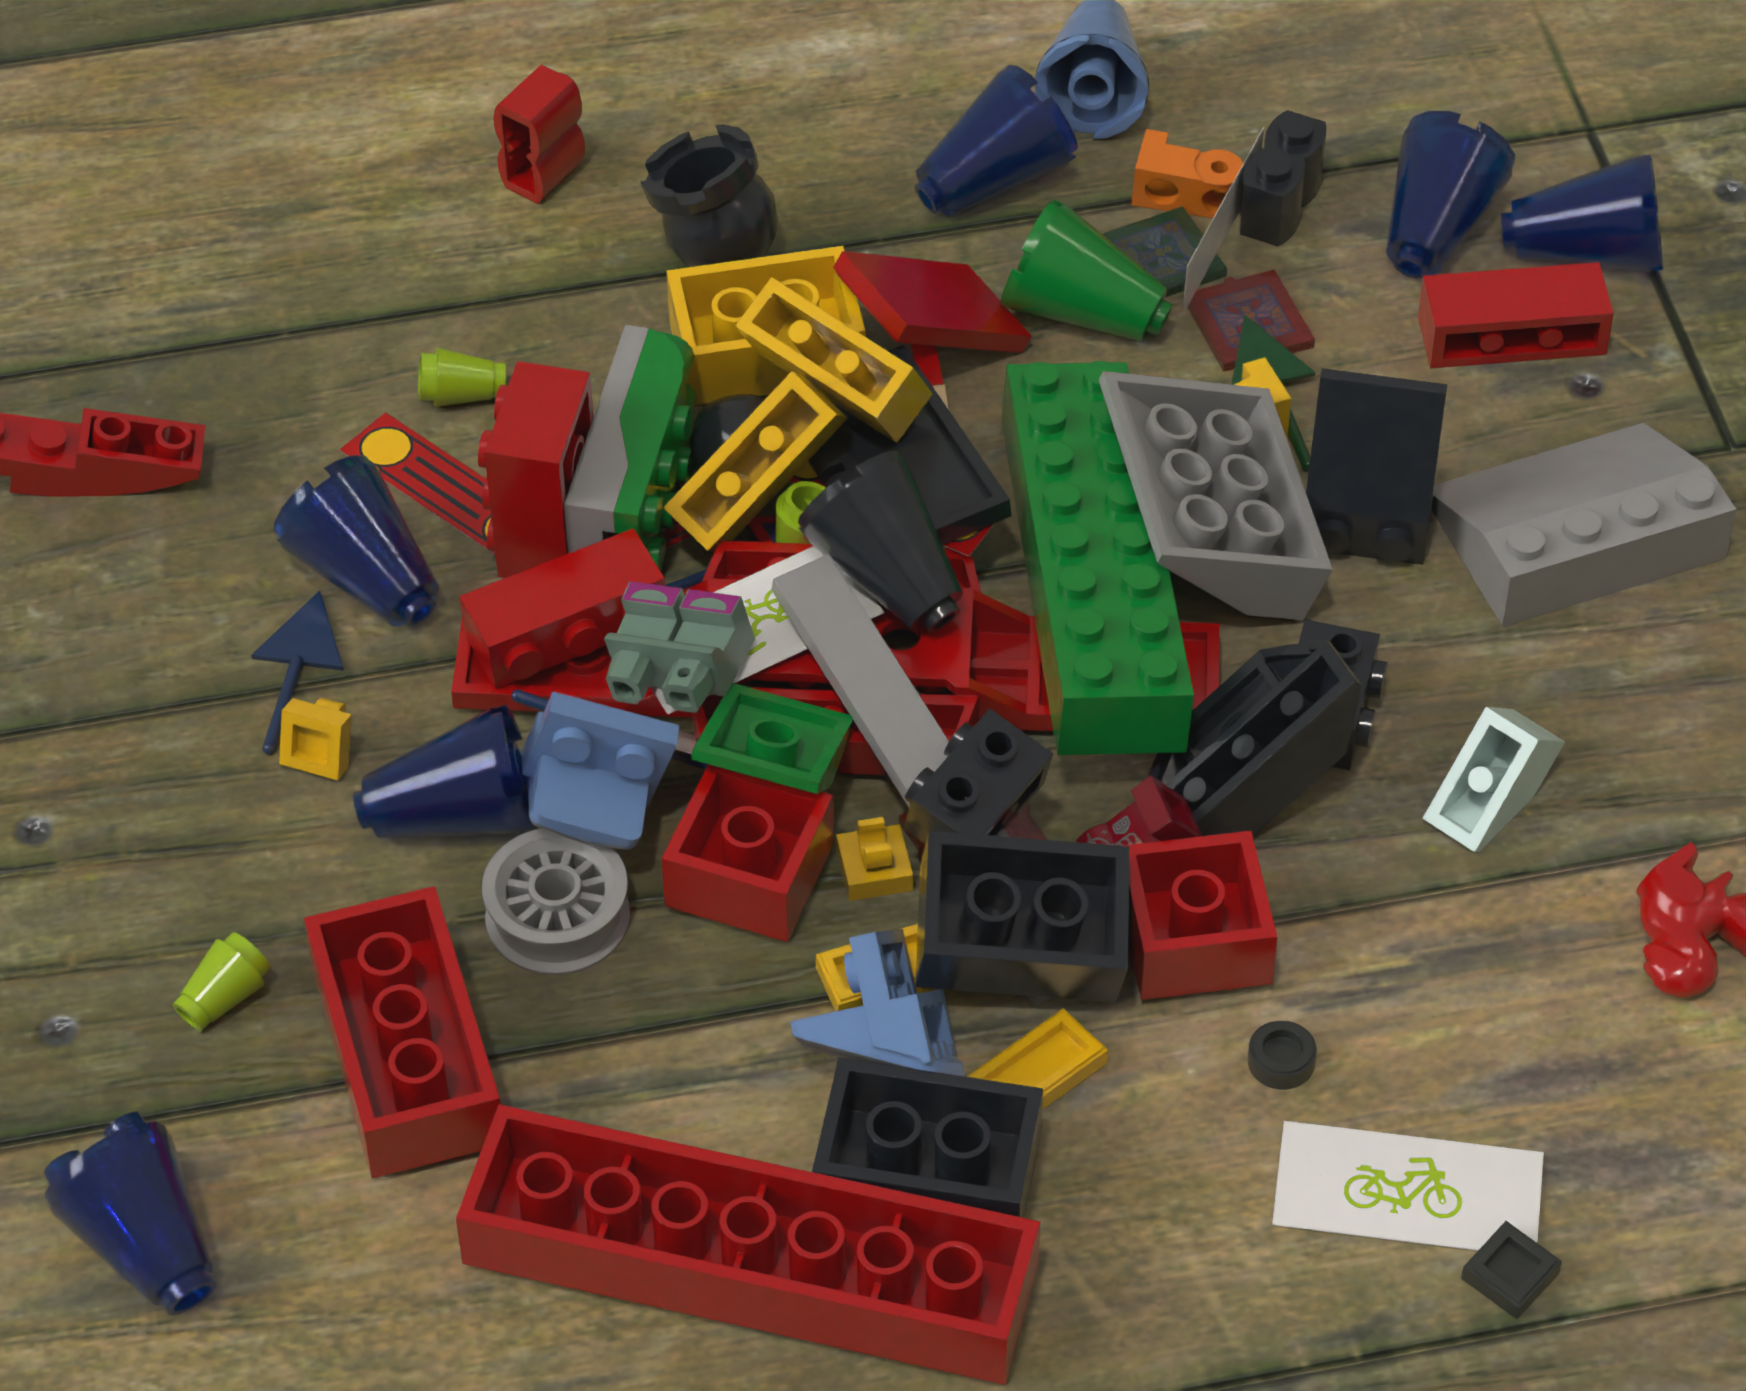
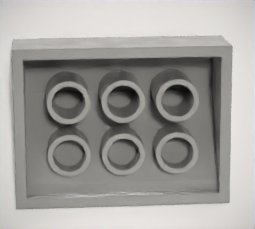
M1103 371L1099 378V383L1157 563L1246 615L1303 620L1333 568L1270 390L1268 388Z
M1645 423L1435 484L1431 511L1502 627L1726 559L1737 510L1706 464Z

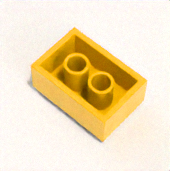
M843 246L666 271L669 322L672 335L685 340L691 346L695 355L687 383L695 390L697 396L695 405L710 403L713 400L728 395H769L789 375V373L758 354L735 327L771 277L866 337V330L857 297L833 269L841 252L844 251Z

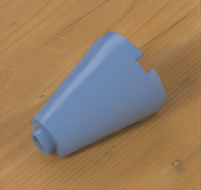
M1084 0L1079 3L1042 57L1035 74L1036 103L1045 119L1060 131L1075 136V131L1093 133V139H1101L1126 131L1141 117L1149 93L1148 73L1124 8L1115 0Z

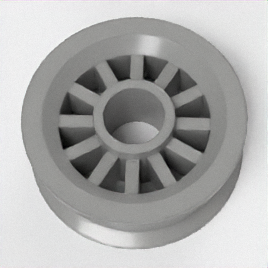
M542 828L526 832L507 842L491 858L482 879V897L486 908V929L493 946L512 964L539 974L561 975L574 973L603 961L619 946L627 932L630 921V906L626 895L628 888L627 873L622 859L612 847L577 842Z

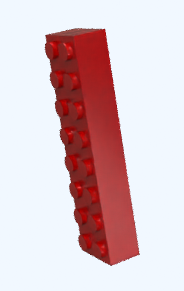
M498 1104L456 1216L462 1264L1003 1385H1006L1039 1268L1040 1221Z

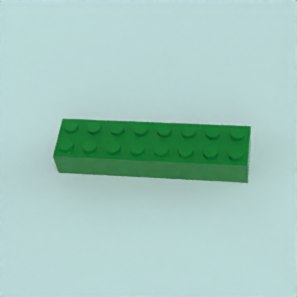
M1094 361L1091 363L1049 364L1034 362L1030 364H1006L1001 422L1057 756L1187 752L1194 692L1170 573L1168 569L1156 561L1099 383V378L1103 371L1129 374L1127 362Z

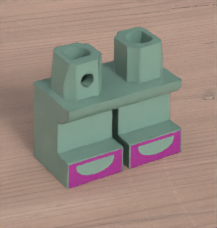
M629 581L621 599L625 616L618 632H610L604 638L612 659L606 676L612 698L618 702L638 704L639 701L643 700L649 686L662 687L666 704L672 706L675 710L697 713L708 694L725 697L755 640L742 597L688 589L684 595L682 588Z

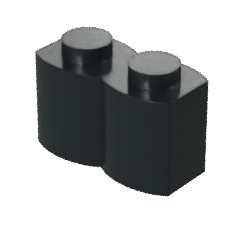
M1289 110L1281 113L1271 122L1266 131L1264 148L1250 158L1243 172L1239 221L1240 235L1274 246L1284 244L1294 235L1300 223L1301 208L1315 198L1321 187L1327 129L1326 122Z

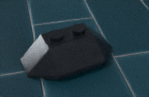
M1325 638L1312 640L1311 644H1289L1261 649L1192 710L1187 752L1157 753L1148 777L1152 775L1186 799L1202 836L1252 831L1254 836L1346 754L1362 685L1332 643Z

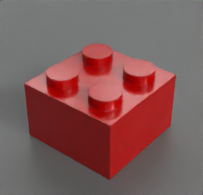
M708 764L661 858L665 906L788 942L834 845L833 795L824 792L815 794Z
M1252 831L1124 845L1130 847L1128 944L1141 1000L1273 984L1277 933Z

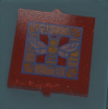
M1275 269L1236 280L1232 277H1227L1224 279V283L1198 289L1187 307L1223 372L1235 368L1244 315H1247L1292 353L1314 348L1315 338Z

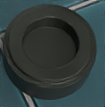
M1272 1021L1260 1026L1251 1036L1248 1050L1249 1070L1256 1080L1273 1089L1287 1090L1301 1086L1308 1081L1315 1069L1317 1053L1315 1040L1308 1030L1294 1022Z

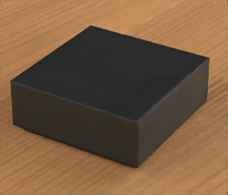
M1505 1221L1463 1266L1461 1279L1517 1320L1560 1273L1562 1261L1508 1221Z

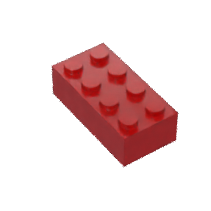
M435 886L304 917L312 968L371 1178L481 1151L498 1104H500V1097Z

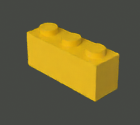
M773 277L769 279L735 325L758 354L787 373L794 371L804 375L829 400L895 443L899 441L933 394L912 366Z
M791 371L663 508L707 551L715 552L719 541H733L848 418L804 375Z

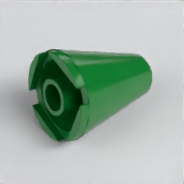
M1055 199L1046 205L1021 249L1024 254L1017 270L1012 268L1000 304L1014 311L1140 342L1143 341L1148 332L1155 336L1159 335L1173 307L1172 303L1164 300L1168 292V288L1069 206Z

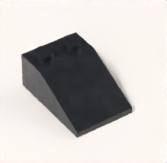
M1321 369L1306 495L1327 553L1423 565L1448 384Z

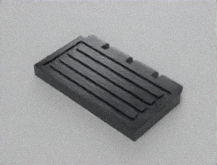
M904 344L888 350V352L912 366L933 394L897 443L832 402L848 419L808 460L820 481L826 484L825 488L837 479L845 486L855 478L862 476L856 469V466L881 453L897 451L909 465L942 544L1012 516L1009 497Z

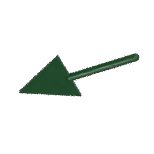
M1244 315L1231 385L1242 381L1244 363L1264 357L1281 383L1315 376V371L1247 315ZM1290 408L1288 434L1302 468L1305 471H1309L1310 453Z

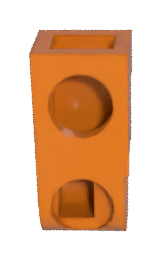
M1146 129L1135 166L1131 206L1214 218L1243 165L1242 159L1235 153L1227 150L1213 149L1200 152L1198 149L1168 144L1169 133Z

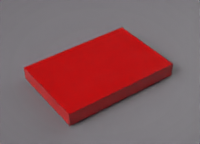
M842 251L833 266L835 273L897 343L1023 353L1032 338V335L1006 306L1000 304L999 298L968 264Z

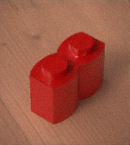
M541 64L508 94L494 110V128L502 145L497 159L500 177L507 189L536 204H539L583 162L585 157L583 132L577 124L582 114L580 91L577 84L568 75L556 72Z

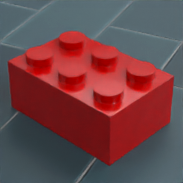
M517 361L509 385L501 384L498 388L494 405L495 424L492 431L484 430L481 435L478 447V466L486 468L487 472L483 487L482 506L485 510H491V519L487 532V549L495 551L497 575L499 578H507L568 554L564 502L594 417L590 372Z

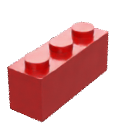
M1594 262L1424 275L1422 278L1418 321L1431 369L1607 355L1614 313L1600 263Z
M633 528L460 595L459 600L466 638L495 689L517 680L529 678L537 672L575 657L585 656L598 648L606 646L604 638L610 632H618L625 616L621 599L629 581L666 586L665 578Z

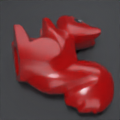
M1692 842L1653 867L1636 889V894L1640 898V920L1644 931L1652 941L1643 948L1646 959L1643 968L1653 980L1655 987L1663 993L1677 998H1689L1701 994L1715 984L1719 972L1717 954L1707 940L1708 938L1717 934L1746 957V892L1727 896V887L1733 879V874L1730 871L1720 874L1711 881H1701L1692 869L1698 857V849Z

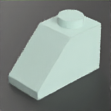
M1485 707L1422 819L1470 850L1480 852L1535 796L1565 741L1514 709Z

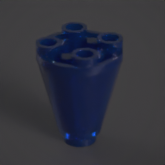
M130 1112L113 1121L103 1133L105 1138L93 1144L82 1153L79 1150L66 1152L53 1160L45 1168L43 1175L50 1184L45 1192V1203L56 1218L154 1305H162L168 1315L174 1316L195 1307L214 1291L216 1282L210 1274L213 1270V1263L172 1136L165 1125L156 1121L145 1122L139 1112Z

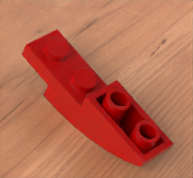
M83 408L81 424L0 413V475L11 477L9 493L37 496H116L172 487L199 479L206 425Z

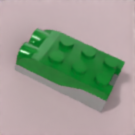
M631 325L624 326L564 502L568 553L634 528L657 567L662 571L666 553V540L663 538L666 528L675 529L677 521L663 507L677 494L680 483L686 484L691 479L694 469L688 438L697 396L695 390L687 383L695 355L691 346L680 337L658 332L650 328Z

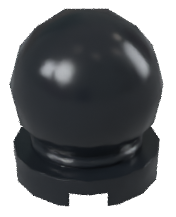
M724 124L715 125L719 135L706 136L694 141L689 132L680 134L660 146L645 162L648 176L645 181H641V186L649 204L659 213H662L667 245L687 268L764 257L775 239L778 216L774 194L762 177L756 173L759 168L757 153L750 136L739 127Z

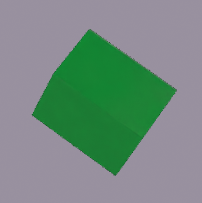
M732 683L726 696H723L693 747L691 760L818 794L830 788L851 734L854 720L849 714Z

